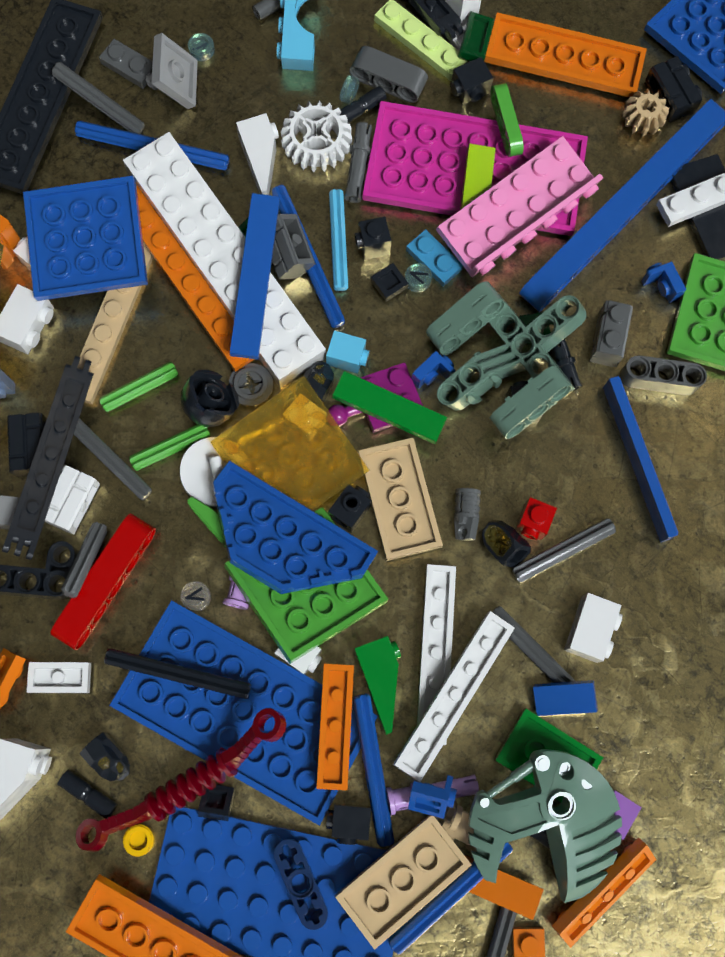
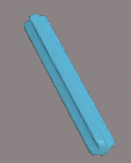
M332 189L329 192L333 287L335 291H346L348 289L344 193L341 189Z

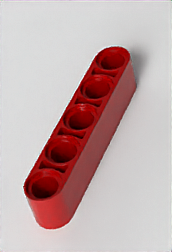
M131 513L126 516L88 572L78 596L70 599L56 620L50 632L51 636L75 651L84 644L150 544L156 532L155 527Z

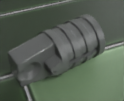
M473 488L455 489L454 505L455 539L473 541L476 539L480 518L479 504L481 491Z

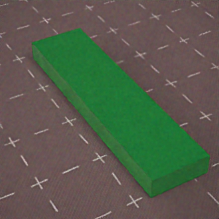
M346 371L343 372L332 395L333 399L433 444H436L447 419L442 414Z

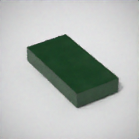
M472 11L470 12L458 54L459 58L473 61L482 57L483 61L485 60L495 19Z

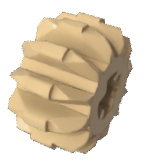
M649 89L644 91V93L637 90L633 97L627 99L622 112V118L626 119L625 127H633L632 134L640 131L642 137L647 132L654 135L658 129L664 126L669 108L665 106L666 99L658 98L659 91L653 95L650 94Z

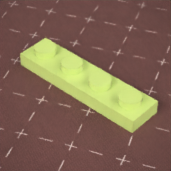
M389 0L374 15V21L450 81H452L453 70L469 61L459 58V51L438 36L394 0Z

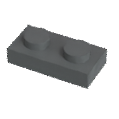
M113 39L99 57L102 65L140 88L144 89L147 85L146 75L152 72L153 61L118 40Z

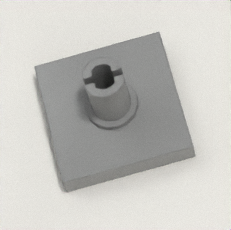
M160 33L154 36L152 72L146 75L147 85L150 88L152 87L153 90H161L185 108H193L196 106L198 60L166 35Z

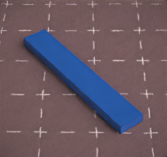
M252 193L230 347V356L259 360L280 205L279 196Z
M619 376L610 378L603 386L606 398L660 543L668 541L678 535L677 527Z

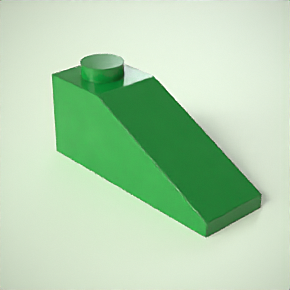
M386 636L354 648L385 735L392 733L399 666L397 659L401 658L396 641L390 642L389 637Z

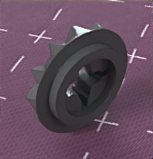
M249 363L238 371H233L229 378V383L233 385L238 394L239 403L245 407H257L259 404L267 401L273 392L272 376L265 367L259 364ZM247 376H250L254 383H259V385L255 386L254 395H252L248 388H243L247 385Z

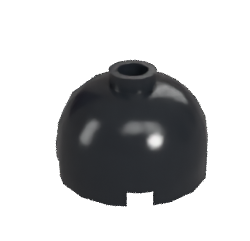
M211 370L196 371L187 379L181 391V407L190 420L204 427L221 425L231 418L239 406V398L235 388L231 383L226 385L220 379L223 376Z

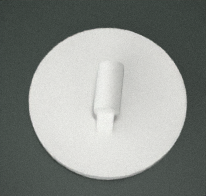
M209 437L199 440L188 448L182 458L179 470L181 484L190 497L196 498L208 507H217L213 491L214 480L228 461L251 473V465L247 455L236 443L225 438Z

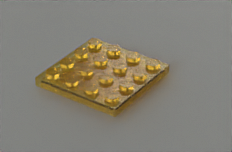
M302 376L211 441V444L225 464L231 461L312 511L370 471L305 376Z

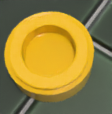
M137 824L130 827L123 837V846L126 852L136 857L150 852L155 844V833L146 824Z

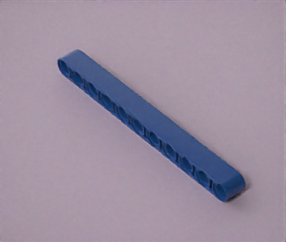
M710 99L524 285L519 295L538 312H541L672 180V174L675 176L682 169V166L689 163L725 126V110Z

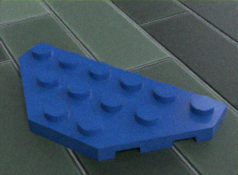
M228 461L213 482L214 496L230 563L279 594L361 579L378 553L376 549L231 461Z

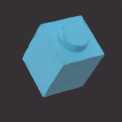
M334 330L326 354V363L332 367L358 374L360 366H366L370 350L366 349V339Z

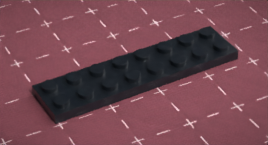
M66 0L50 1L0 112L1 188L21 194L28 191L72 90L52 75V69L57 62H62L79 74L102 22L103 16L101 11Z

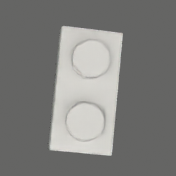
M29 662L27 693H90L91 663Z

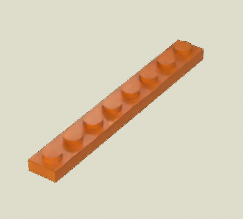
M136 184L144 245L235 372L255 359L230 356L234 325L233 318Z

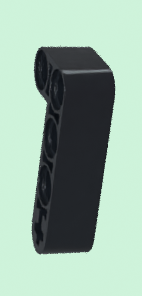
M58 541L49 548L45 569L0 565V575L3 573L7 575L6 583L0 587V595L55 600L71 598L64 596L62 591L55 592L54 585L57 580L61 578L66 579L79 551L68 542ZM64 550H70L68 561L60 563V553ZM31 576H36V585L32 589L27 590L25 586L26 580Z

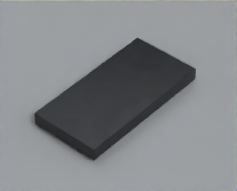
M715 154L684 164L675 176L672 174L671 183L675 192H679L725 173V168L719 155ZM725 204L688 219L704 256L721 261L725 260Z

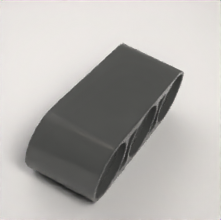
M362 46L349 69L351 76L357 81L373 88L381 86L385 93L410 103L417 102L428 80V75L422 68L369 46Z
M640 355L631 357L619 374L622 383L627 387L678 395H691L695 393L707 379L705 369L699 364ZM630 368H636L640 372V376L634 375ZM658 372L666 374L668 380L660 378ZM685 375L691 376L695 384L689 383Z

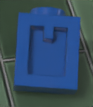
M672 261L664 265L656 263L650 266L641 280L643 286L658 281V289L661 295L666 297L669 304L678 301L687 290Z
M435 351L412 373L411 379L415 387L419 389L424 384L430 385L439 373L447 379L456 370L454 369L453 362L447 356H441Z
M447 775L444 789L435 787L430 783L414 781L408 809L444 819L446 808H453L457 789L451 788L453 776Z

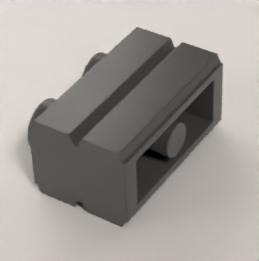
M278 214L272 261L279 279L299 278L306 273V270H309L316 264L297 214Z
M611 300L605 301L598 315L590 362L609 367L618 366L619 362L624 358L633 306Z

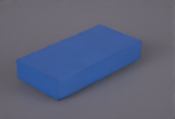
M594 680L534 684L533 686L537 716L595 713L598 711Z

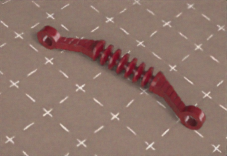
M272 708L261 710L256 714L253 725L248 732L246 731L234 746L228 748V750L225 748L218 749L216 757L208 755L206 763L199 761L196 763V769L189 767L185 774L179 773L175 781L170 779L166 782L165 787L158 786L155 793H147L144 801L133 807V809L108 817V819L97 820L89 818L84 820L76 831L75 837L78 847L90 852L99 851L105 846L109 834L152 818L158 822L166 818L167 814H174L176 807L183 808L186 805V801H195L196 794L203 796L206 793V788L213 790L216 787V782L224 783L226 775L234 777L237 774V768L256 748L257 744L262 740L274 742L283 736L286 730L285 717L282 713ZM273 717L275 719V726L272 731L265 733L264 724L269 718ZM95 827V839L89 843L88 834Z

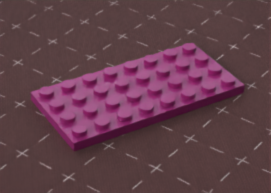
M381 101L362 200L453 216L460 211L469 143L496 148L491 185L493 187L562 136L584 163L588 136L519 124L524 151L522 155L508 157L496 120ZM578 205L567 214L564 211L557 214L558 220L547 229L541 226L537 230L573 236Z

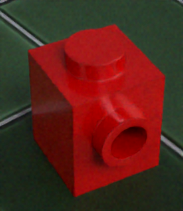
M530 497L523 506L515 530L521 532V535L528 539L542 540L548 534L557 508Z

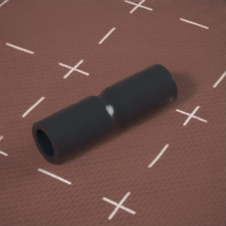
M377 86L358 100L340 109V115H346L348 123L352 122L364 112L379 105L381 101L387 100L385 91L381 86Z
M69 769L57 783L58 786L76 799L83 801L86 806L104 819H108L118 805L99 790L92 788L88 782Z

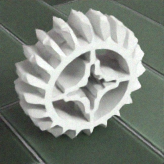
M320 100L316 106H312L310 101H308L306 108L298 104L297 112L290 110L289 118L284 119L281 130V143L287 158L292 157L294 165L301 162L303 170L307 166H311L313 172H315L316 167H321L324 172L327 169V165L335 168L336 160L343 162L344 156L349 153L352 143V128L348 124L346 115H340L341 111L339 108L332 110L330 103L325 107L322 106ZM332 129L338 136L335 142L331 140L330 136ZM299 131L303 134V142L301 144L296 139Z

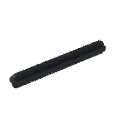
M112 648L107 650L104 657V663L107 665L247 699L251 691V684L248 682Z

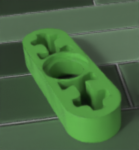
M506 83L492 85L490 89L491 102L505 152L508 157L522 155L524 151L523 138Z

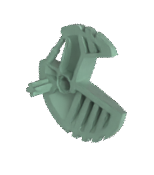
M535 750L530 754V760L511 772L510 776L487 792L480 790L476 793L468 818V825L474 829V834L468 832V841L471 846L476 847L477 852L471 851V854L483 878L486 881L496 883L497 871L505 843L546 830L560 898L566 903L583 898L595 889L608 874L606 871H600L614 864L618 852L611 850L620 845L622 837L620 833H615L617 829L622 827V817L620 815L614 816V813L620 810L615 793L607 780L588 762L573 754L559 750ZM533 772L534 787L499 799H493L494 796L511 784L517 783ZM558 796H563L562 803L557 807H552L553 800Z

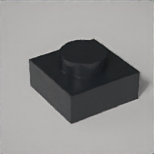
M394 263L371 276V283L386 302L406 290L409 286V283Z
M216 785L213 790L206 788V793L201 796L198 817L229 821L235 788Z

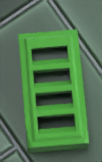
M190 497L187 503L191 510L226 548L219 513L196 498Z

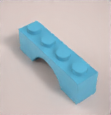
M280 0V8H284V17H279L278 31L279 34L283 35L282 42H277V59H281L282 69L313 71L315 53L314 34L305 30L297 20V13L307 0Z

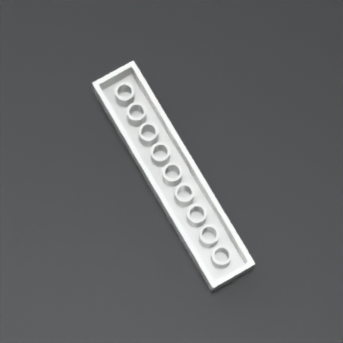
M168 132L123 159L128 176H134L139 189L234 320L246 238L173 136ZM270 272L259 360L281 389L305 373L313 364L323 361L326 349Z

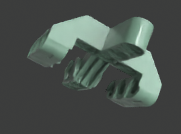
M489 282L479 283L435 320L426 330V334L442 355H448L489 322L506 344L483 353L480 351L476 352L473 355L474 357L456 372H452L449 378L441 383L437 390L438 400L452 410H462L469 404L480 403L482 401L481 396L493 386L497 389L501 385V379L527 370L532 376L527 380L528 384L512 397L508 396L505 398L506 402L489 417L505 439L513 438L552 406L556 405L557 401L575 389L548 352L582 325L586 319L584 306L574 296H563L526 326ZM577 307L573 315L565 316L569 308ZM515 323L516 326L514 330L510 333H506L507 327L510 324ZM554 325V329L550 334L543 335L544 329L547 326ZM532 343L529 352L522 354L524 345ZM544 363H548V368L538 374L539 367ZM479 372V379L471 383L473 374ZM457 390V397L453 401H449L450 394Z

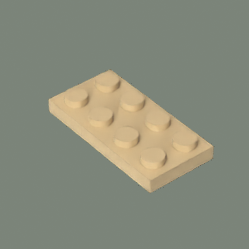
M414 437L359 450L358 454L370 499L372 500L371 504L386 561L442 548V540Z
M428 815L334 896L375 950L472 864L434 816Z

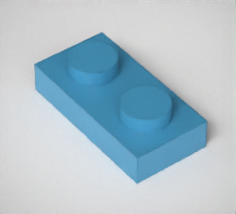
M426 229L406 246V251L443 287L463 269V265Z

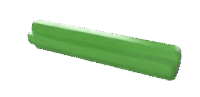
M168 362L99 398L100 404L106 412H109L177 377L178 371L172 362Z
M197 424L129 457L130 463L138 471L192 446L199 440L209 438L210 432L207 427Z

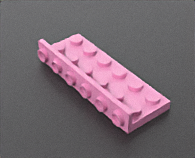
M562 136L440 224L436 231L471 277L479 272L483 276L496 266L494 264L496 259L502 257L505 260L517 250L514 247L521 241L525 245L537 236L536 230L543 226L544 229H547L558 220L556 215L561 211L567 214L579 204L576 200L584 196L587 199L599 190L597 184L603 177L599 174L594 178Z

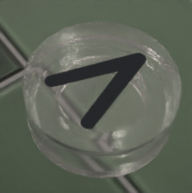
M190 582L181 591V601L191 611H202L210 603V590L202 582Z

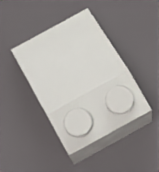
M17 738L0 739V820L41 779L42 774L45 775L48 772L52 757L49 756L50 748Z

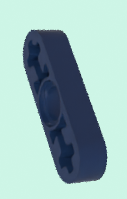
M285 838L277 844L274 850V859L302 925L307 929L317 930L327 921L328 909L302 846L293 838ZM284 845H288L290 849L295 847L297 850L293 855L295 864L297 866L300 862H303L304 867L294 869L289 875H287L285 869L291 868L290 862L287 858L282 859L280 857V854L284 851ZM298 874H304L310 880V887L305 892H297L292 887V879ZM313 892L317 895V897L311 898L314 908L322 909V912L319 914V921L314 922L313 918L307 919L305 917L309 911L306 901L301 905L298 902V899H305Z

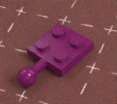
M405 362L360 377L423 406ZM336 404L329 407L326 412V419L330 425L340 427L347 422L349 417L363 412L350 406L344 407ZM365 413L373 433L393 426Z

